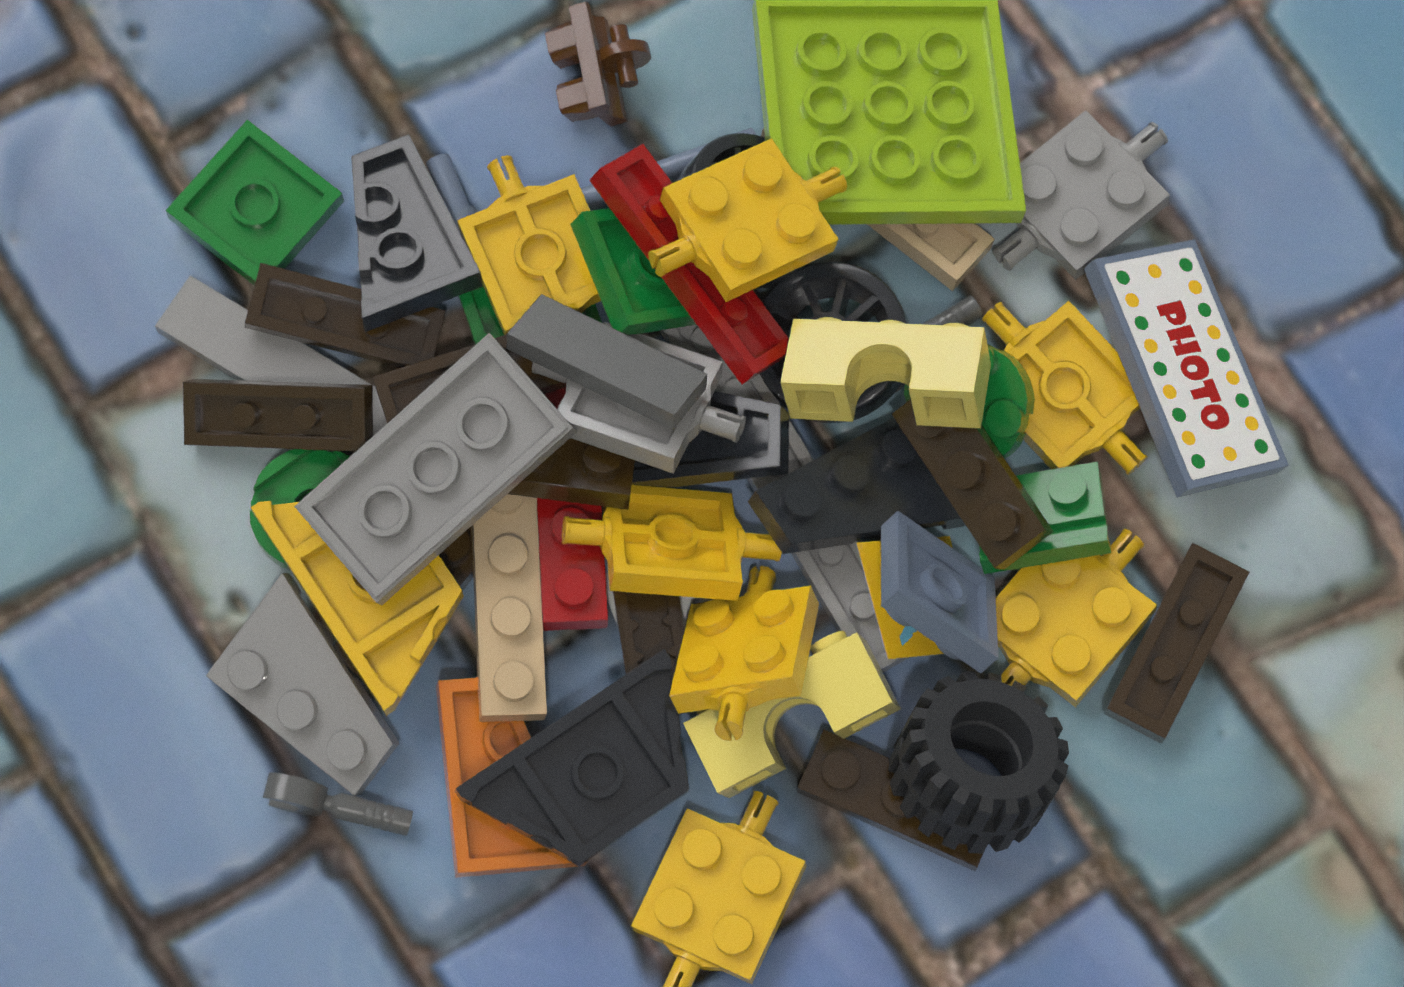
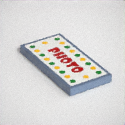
M1193 239L1122 253L1091 261L1084 268V271L1176 497L1278 474L1289 466L1196 240Z

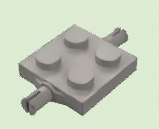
M1085 110L1020 163L1026 213L1022 222L1016 223L1019 231L993 250L997 261L1000 264L1003 262V267L1010 271L1034 249H1038L1039 252L1056 259L1077 280L1085 273L1084 268L1091 261L1105 257L1168 205L1170 194L1146 171L1143 164L1146 158L1162 145L1167 144L1168 139L1162 129L1158 131V125L1150 122L1146 128L1130 141L1123 143L1122 140L1111 136Z
M603 322V324L612 328L610 323ZM643 334L628 336L708 374L706 390L674 430L533 362L532 373L566 383V394L557 410L577 431L571 437L572 439L673 474L689 442L698 436L702 430L737 443L745 426V416H739L710 406L711 397L722 377V361Z

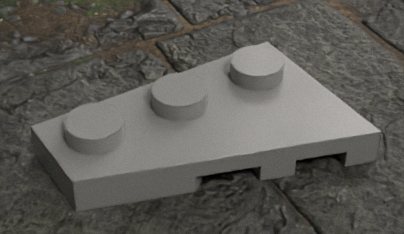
M282 573L206 676L352 795H361L399 745V741L358 678H353L333 647L332 643L334 641L323 624L316 621L300 596L302 592L290 573Z

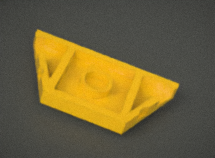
M271 501L256 503L251 507V510L386 716L397 708L463 599L462 589L438 555L388 601L380 605L375 602L294 507L299 502L272 505Z

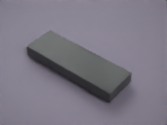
M543 294L537 298L507 333L506 349L674 430L706 390L708 374Z

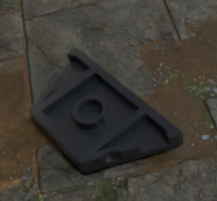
M663 649L455 789V793L459 799L580 867L687 794L689 783L686 762L682 755L679 714L669 696L672 685L670 672L672 666L669 654Z

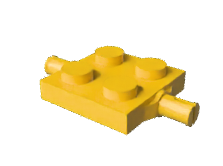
M771 138L665 186L660 201L676 224L679 239L656 250H651L648 254L651 267H656L655 273L662 277L666 273L692 262L711 278L725 302H728L834 252L839 239L820 212L818 203L838 193L845 192L847 190L845 177L843 174L839 176L841 170L833 166L829 170L805 181L793 171Z
M510 155L501 156L502 167L508 180L505 178L497 158L487 166L501 197L497 198L487 209L457 220L459 231L481 272L483 287L504 335L510 331L541 294L580 313H583L590 305L601 301L570 225L581 212L590 211L575 174L548 185L524 187L513 163V158Z
M1067 301L1046 320L1032 324L1027 328L1011 314L1003 302L997 303L994 309L991 308L984 315L982 321L1006 344L1004 351L1014 356L1029 376L1035 402L1033 414H1029L1028 426L1023 433L1026 434L1024 441L1050 469L1074 466L1084 456L1100 451L1102 448L1124 469L1127 475L1134 472L1136 467L1138 468L1148 458L1122 431L1128 418L1138 411L1140 406L1119 354L1070 301Z
M632 485L629 510L603 507L602 520L565 516L562 525V544L600 546L608 563L610 591L738 601L743 584L742 559L752 558L779 562L782 554L770 534L744 531L734 513L732 493Z
M1123 529L1121 534L1110 545L1111 553L1025 567L1016 573L996 597L998 647L1009 663V666L1001 674L1002 683L1012 686L1013 682L1017 681L1025 686L1030 680L1033 683L1051 688L1076 708L1156 612L1157 604L1129 584L1122 573L1127 564L1144 547V543L1137 535L1131 540L1132 532L1128 529Z
M756 566L750 570L746 593L739 597L738 601L714 599L703 603L691 604L669 696L678 714L707 709L719 711L714 730L719 738L726 741H732V734L735 740L742 737L746 712L750 708L769 700L801 696L819 602L811 585L773 590L776 573L767 566H760V571H758Z
M753 791V796L739 825L735 823H719L688 808L686 809L631 925L633 931L663 944L676 957L663 987H677V985L678 987H692L700 969L723 971L749 984L753 983L807 867L805 860L774 847L762 836L776 806L779 804L773 797L767 795L765 799L764 793Z

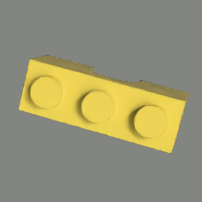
M822 317L816 320L793 319L780 383L790 419L853 422L857 401L866 389L880 382L897 381L909 386L917 425L981 429L991 361L984 327H969L961 323H947L944 325L905 324L897 320L857 322L842 321L833 317Z
M838 631L815 642L810 648L812 656L808 657L801 696L769 700L750 708L746 712L743 734L740 739L735 740L732 734V741H726L716 735L714 728L719 715V711L716 710L696 711L697 716L683 723L718 794L731 798L786 769L777 751L774 735L780 718L795 706L810 704L820 707L833 732L843 739L901 709L872 650L860 634L856 632L847 637L845 631Z

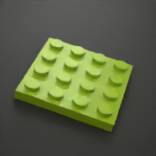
M754 0L752 16L765 141L772 138L793 171L805 181L829 170L833 166L841 170L839 176L844 175L847 190L818 203L819 210L829 225L1022 222L1026 213L998 0Z

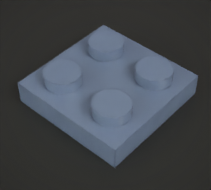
M897 511L881 526V606L885 608L887 613L897 623L903 626H911L934 641L937 647L949 658L954 660L960 659L979 673H982L998 659L995 577L991 574H984L983 569Z

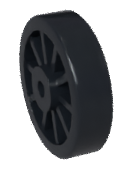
M822 262L806 266L794 275L776 284L762 301L785 334H787L789 327H792L793 319H801L797 315L809 305L815 315L811 318L813 320L822 317H833L842 321L867 322L875 316L878 322L897 320L909 324V320L899 300L882 279L864 268L842 262ZM835 297L831 312H823L819 300ZM849 299L860 303L861 305L845 319ZM784 357L760 373V376L778 402L788 409L780 383L785 362ZM884 381L866 389L857 401L854 420L872 413L885 404L897 391L901 382ZM810 420V421H815V422H819V423H843V422H846V421Z

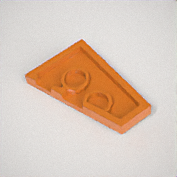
M478 677L438 680L436 694L455 878L579 867L459 799L455 793V789L529 740L531 736L524 721L479 722Z

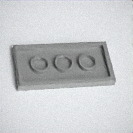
M489 333L294 507L375 602L383 605L577 431Z

